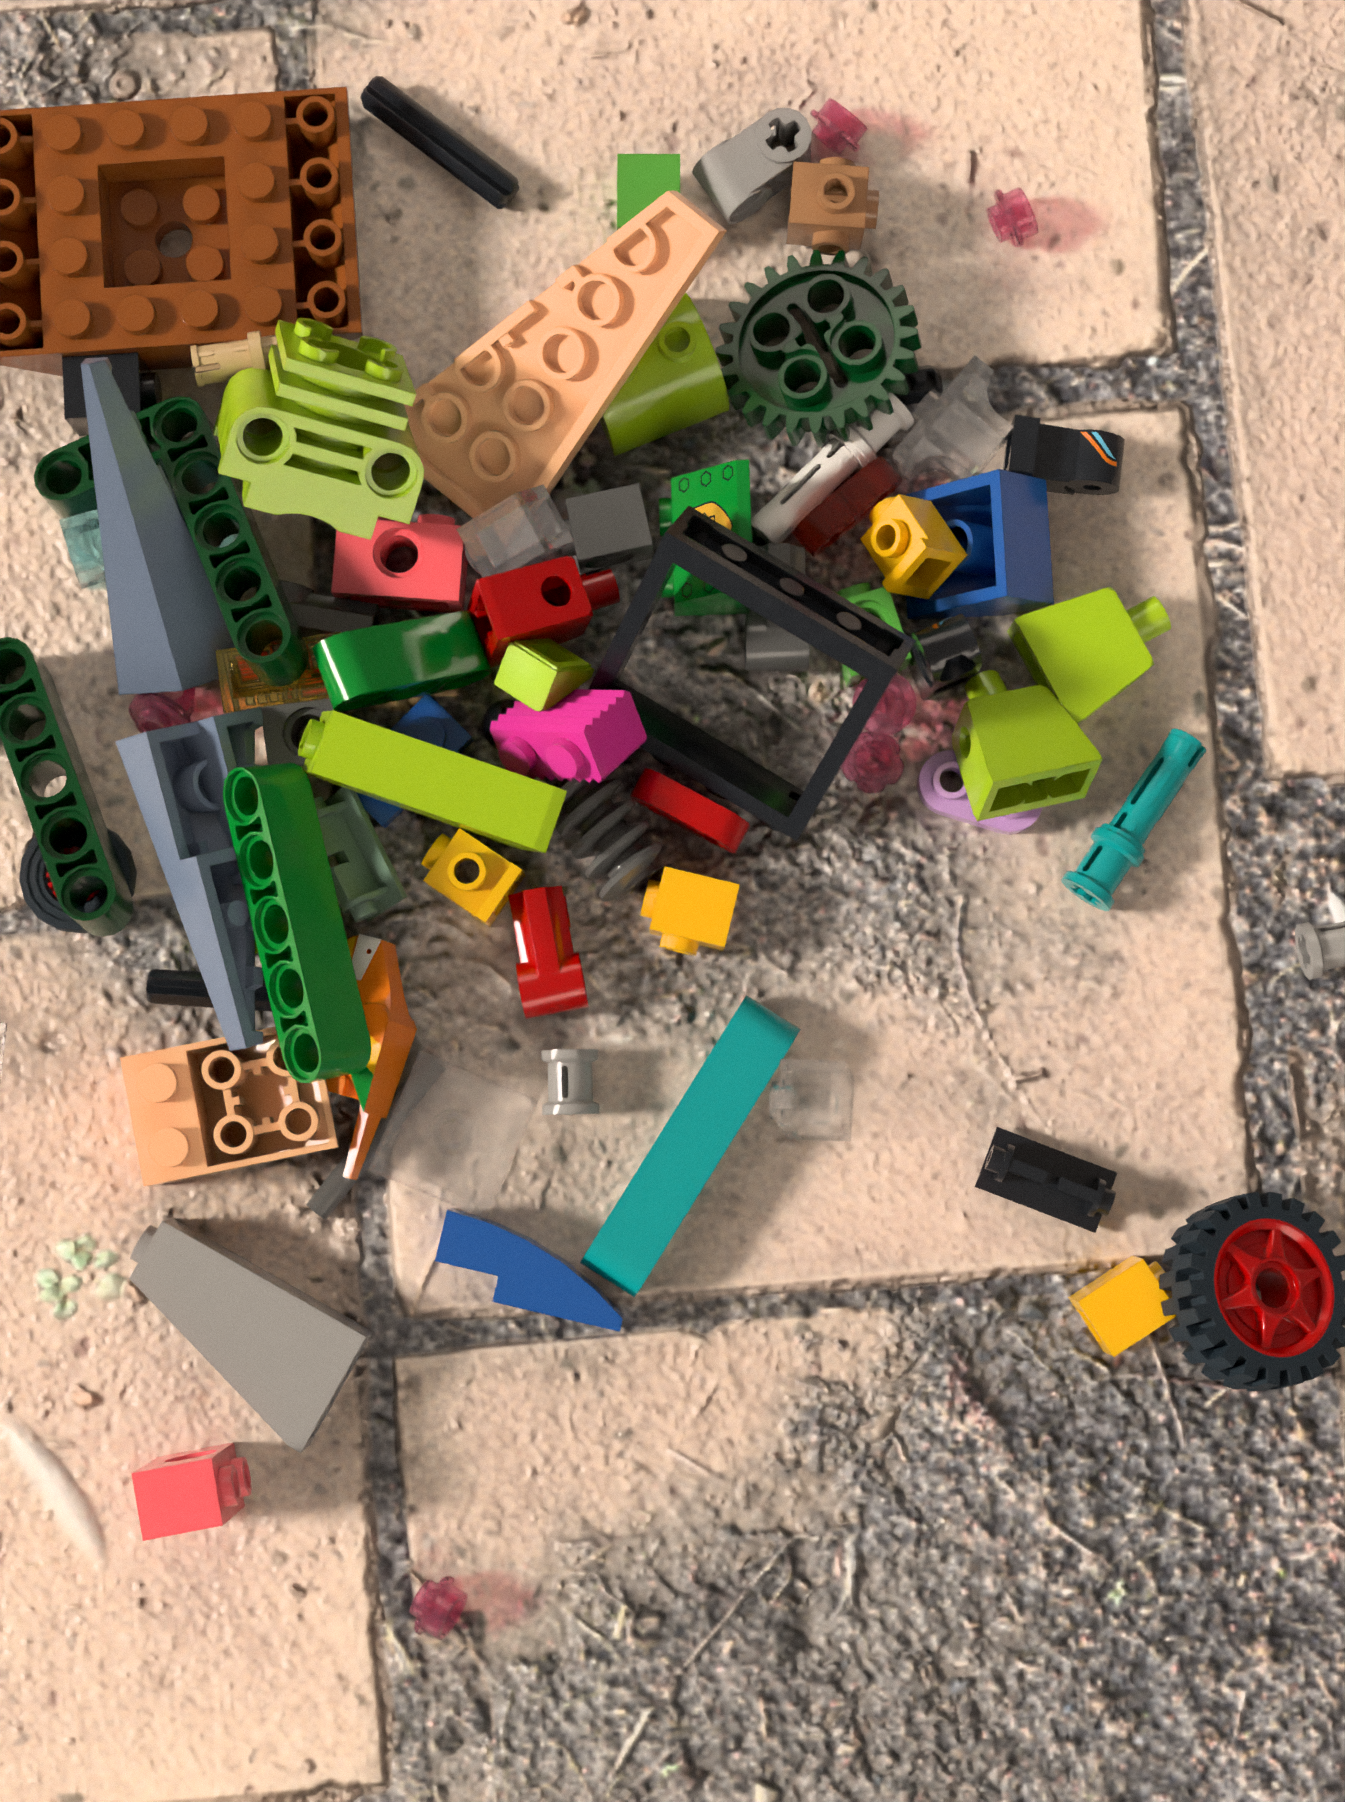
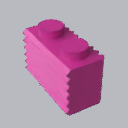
M575 689L551 708L541 712L531 709L521 701H514L513 708H507L506 714H499L498 721H491L490 724L491 735L498 749L499 758L506 770L528 776L532 779L538 777L543 780L547 777L551 781L556 777L560 781L566 778L571 782L575 778L579 782L585 779L590 783L594 779L600 783L647 739L631 693L625 690Z

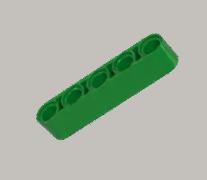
M295 763L234 768L228 773L224 781V807L282 1057L287 1071L293 1079L300 1083H312L359 1073L366 1068L370 1061V1035L308 776L302 767Z

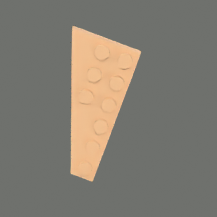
M666 191L609 236L604 245L578 265L571 266L555 279L556 282L534 300L527 301L454 359L453 364L429 383L419 386L415 390L416 397L413 407L405 404L404 406L424 468L423 478L506 546L516 544L727 230L678 191Z

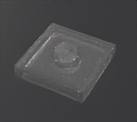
M419 1050L369 1163L368 1171L487 1220L538 1101L535 1098Z

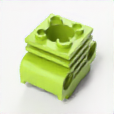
M298 318L296 324L278 320L275 329L278 346L271 344L268 354L271 370L252 367L241 370L230 378L224 389L213 428V435L219 437L221 452L218 474L243 480L242 498L244 507L274 515L302 514L312 516L330 524L339 532L371 540L378 516L410 524L423 484L424 468L404 406L405 404L413 407L416 391L403 355L397 354V348L391 343L375 337L361 336L358 343L332 335L333 328L313 319Z

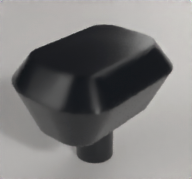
M919 366L918 372L902 373L906 377L910 390L907 395L894 393L904 405L936 401L943 392L941 374L934 366Z

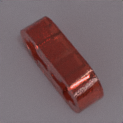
M879 456L813 509L795 527L792 533L813 557H816L870 514L876 504L888 498L901 485L903 479L883 456Z

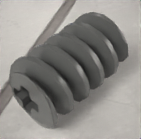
M619 777L601 781L600 783L594 779L589 783L585 779L579 782L574 778L570 782L564 778L554 785L567 791L559 815L567 813L568 815L558 827V832L562 838L582 835L571 851L575 859L595 856V859L585 871L589 880L609 877V880L599 892L603 902L617 900L632 893L646 884L649 879H653L662 873L664 866L669 867L671 865L655 867L652 863L663 848L661 842L640 845L638 840L650 826L647 820L627 824L624 820L636 805L634 800L629 799L613 803L611 797L622 784Z

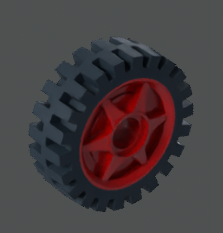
M1253 1192L1215 1202L1186 1219L1188 1224L1177 1228L1171 1237V1240L1177 1245L1165 1250L1162 1263L1172 1267V1270L1160 1275L1159 1289L1172 1291V1298L1162 1301L1161 1306L1164 1316L1176 1314L1179 1321L1178 1324L1168 1330L1174 1342L1188 1340L1190 1343L1182 1353L1191 1364L1205 1363L1201 1373L1211 1380L1224 1379L1223 1386L1235 1390L1267 1391L1301 1384L1323 1374V1368L1334 1365L1341 1357L1336 1349L1345 1347V1328L1343 1327L1345 1325V1280H1343L1341 1274L1345 1270V1254L1335 1256L1332 1251L1341 1243V1240L1334 1230L1320 1233L1319 1230L1325 1219L1316 1211L1303 1213L1305 1204L1295 1198L1282 1200V1194L1266 1192L1259 1194V1192ZM1256 1283L1261 1291V1300L1256 1291Z

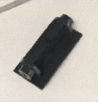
M996 1127L974 1187L1096 1233L1102 1214L1107 1216L1114 1203L1116 1191L1111 1189L1117 1172Z

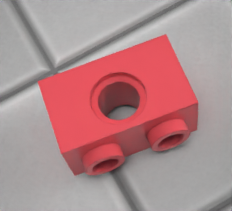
M422 514L418 516L417 522H410V524L378 516L371 540L336 530L331 593L337 598L378 604L379 608L446 613L464 611L469 538L465 526L455 525V519L449 516ZM399 547H410L418 552V559L410 570L403 573H395L386 568V559L393 550Z
M234 1442L160 1456L131 1473L143 1541L223 1526L245 1507L243 1497L250 1496L252 1490L247 1460L244 1456L236 1457Z

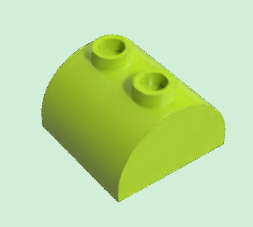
M687 293L683 295L600 419L614 456L726 412L730 408L726 384L714 348L701 317Z

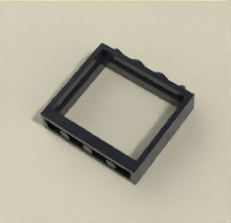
M688 506L665 532L589 689L625 690L630 692L647 735L646 741L640 746L642 749L649 752L658 762L674 767L704 785L713 795L727 799L759 818L768 828L782 832L797 841L818 809L916 640L691 506ZM676 565L868 679L804 791L619 680Z

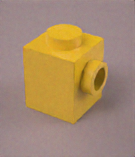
M664 866L661 882L652 879L648 881L640 916L652 919L649 931L650 934L661 936L660 948L692 956L697 955L698 946L724 951L740 884Z

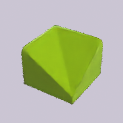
M549 638L515 640L514 642H509L493 684L531 709L541 712L551 708L592 677L594 668L591 667V664Z

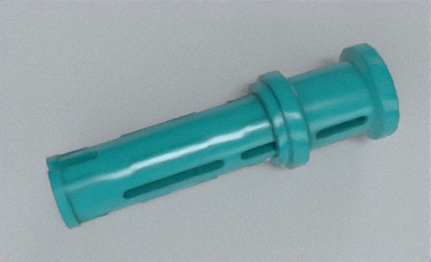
M1171 729L1161 749L1135 784L1118 813L1115 814L1109 824L1105 823L1101 827L1095 828L1091 834V839L1094 843L1075 871H1066L1062 877L1061 882L1069 891L1097 909L1110 911L1115 903L1112 897L1113 893L1131 867H1139L1144 860L1143 854L1145 849L1143 844L1149 837L1148 835L1161 819L1192 769L1195 768L1201 757L1206 753V748L1202 746L1199 740L1180 729Z

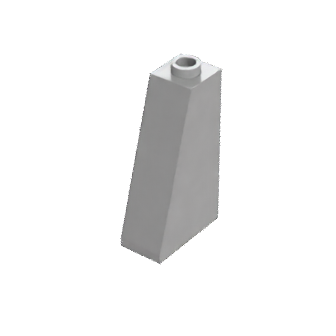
M176 1219L164 1220L158 1228L149 1225L132 1251L130 1259L138 1264L129 1279L289 1447L300 1453L310 1446L371 1338L373 1331Z

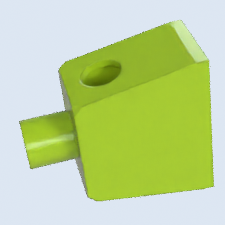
M1106 587L1023 614L1014 619L1007 633L1035 684L1048 687L1079 726L1142 677L1154 665L1153 658L1144 643L1171 630V622L1165 608L1155 596L1126 610L1112 587Z
M995 670L983 671L973 676L965 685V692L969 700L964 703L952 733V747L976 820L991 819L1085 798L1103 758L1052 691L1040 684L1008 691L1001 676Z

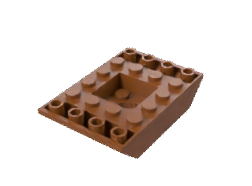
M347 87L0 110L1 366L63 376L62 357L138 352L150 370L191 368L193 364L190 346H204L248 339L247 332L260 331L261 337L275 335L278 320L296 324L298 318H308L322 322L333 328L332 335L353 341L363 336ZM174 230L187 231L193 238L190 249L180 257H168L160 252L162 239L166 234Z

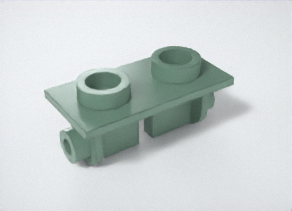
M342 787L325 801L322 797L315 798L314 801L328 858L335 856L339 865L330 869L336 895L342 905L343 913H351L355 923L365 919L369 922L408 897L357 793Z

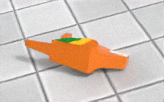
M362 934L348 938L347 942L370 1035V1061L366 1068L359 1073L326 1079L329 1092L354 1098L360 1102L343 1177L353 1180L358 1179L381 1118H387L417 1031L415 1022L409 1015L404 997L396 946L385 940Z

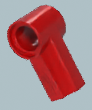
M562 885L539 887L508 895L520 962L516 963V973L525 1018L530 1019L589 1008L579 951L574 952L570 931L571 923Z

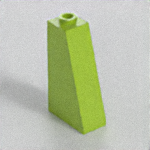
M334 710L322 711L319 721L309 720L298 748V756L306 758L302 769L308 775L455 828H461L466 832L514 849L546 853L567 793L566 790Z

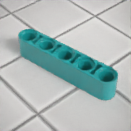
M745 996L593 1240L580 1264L631 1296L635 1297L788 1052L801 1030L799 1027L749 996Z

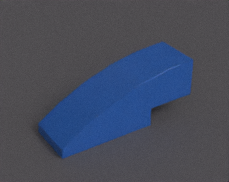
M454 1208L447 1210L435 1261L498 1276L492 1302L620 1332L624 1314L597 1285L564 1258L532 1238L493 1220Z

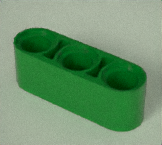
M457 611L354 629L328 637L315 644L312 648L333 710L337 712L462 688L480 681L492 673L470 611Z

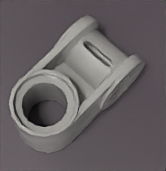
M776 108L767 112L762 118L733 138L713 147L696 163L692 174L729 225L748 218L770 198L791 184L794 161L811 163V127L808 120L799 111L794 109ZM779 140L785 147L794 143V150L788 152L783 146L773 149V142Z

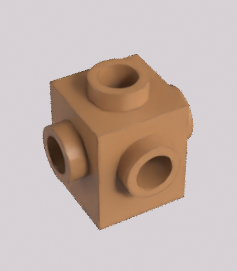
M841 157L823 158L818 163L794 161L786 244L812 246V250H819L820 254L835 256L839 250L845 251V254L849 252V249L860 250L865 228L876 229L878 217L879 190H868L869 167L855 166L853 161Z

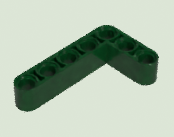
M177 396L169 398L135 413L141 425V434L156 465H161L175 493L235 648L257 677L264 683L277 687L292 684L307 669L309 660L308 649L251 508L244 507L243 488L240 480L218 474L221 452L219 437L213 435L214 425L199 403L190 397ZM195 431L190 438L180 442L183 436H185L189 432ZM89 435L44 456L36 466L34 473L35 487L41 496L64 522L75 527H86L99 522ZM217 482L213 489L207 493L199 494L205 486ZM79 483L76 489L66 494L70 487ZM238 534L234 542L219 548L224 539L230 535ZM260 586L259 591L254 597L246 601H240L247 590ZM282 640V644L277 651L271 655L261 656L266 645L272 641Z
M0 638V738L58 902L70 918L92 935L101 937L115 935L124 929L131 920L134 909L132 896L52 675L27 644L16 638ZM26 666L25 672L19 680L11 684H5L6 677L13 669ZM46 720L45 728L39 736L31 740H24L26 731L32 724ZM66 776L65 786L59 793L54 796L44 797L46 786L51 780L56 777ZM87 832L86 842L83 847L73 854L65 855V845L70 837L76 833ZM107 889L108 896L104 905L95 912L85 913V903L90 894L96 890Z

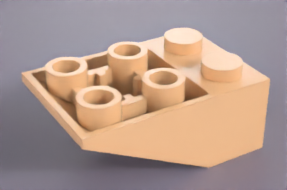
M276 1027L256 1030L263 1032V1043L245 1049L230 1051L225 1037L120 1057L143 1186H156L339 1147L326 1080L300 1083L293 1079L287 1071L282 1057Z

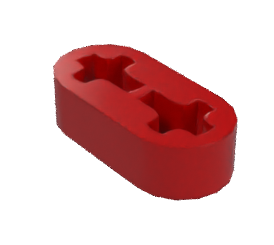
M644 768L630 794L631 799L646 809L731 853L737 852L751 826L745 819L727 808L648 768Z

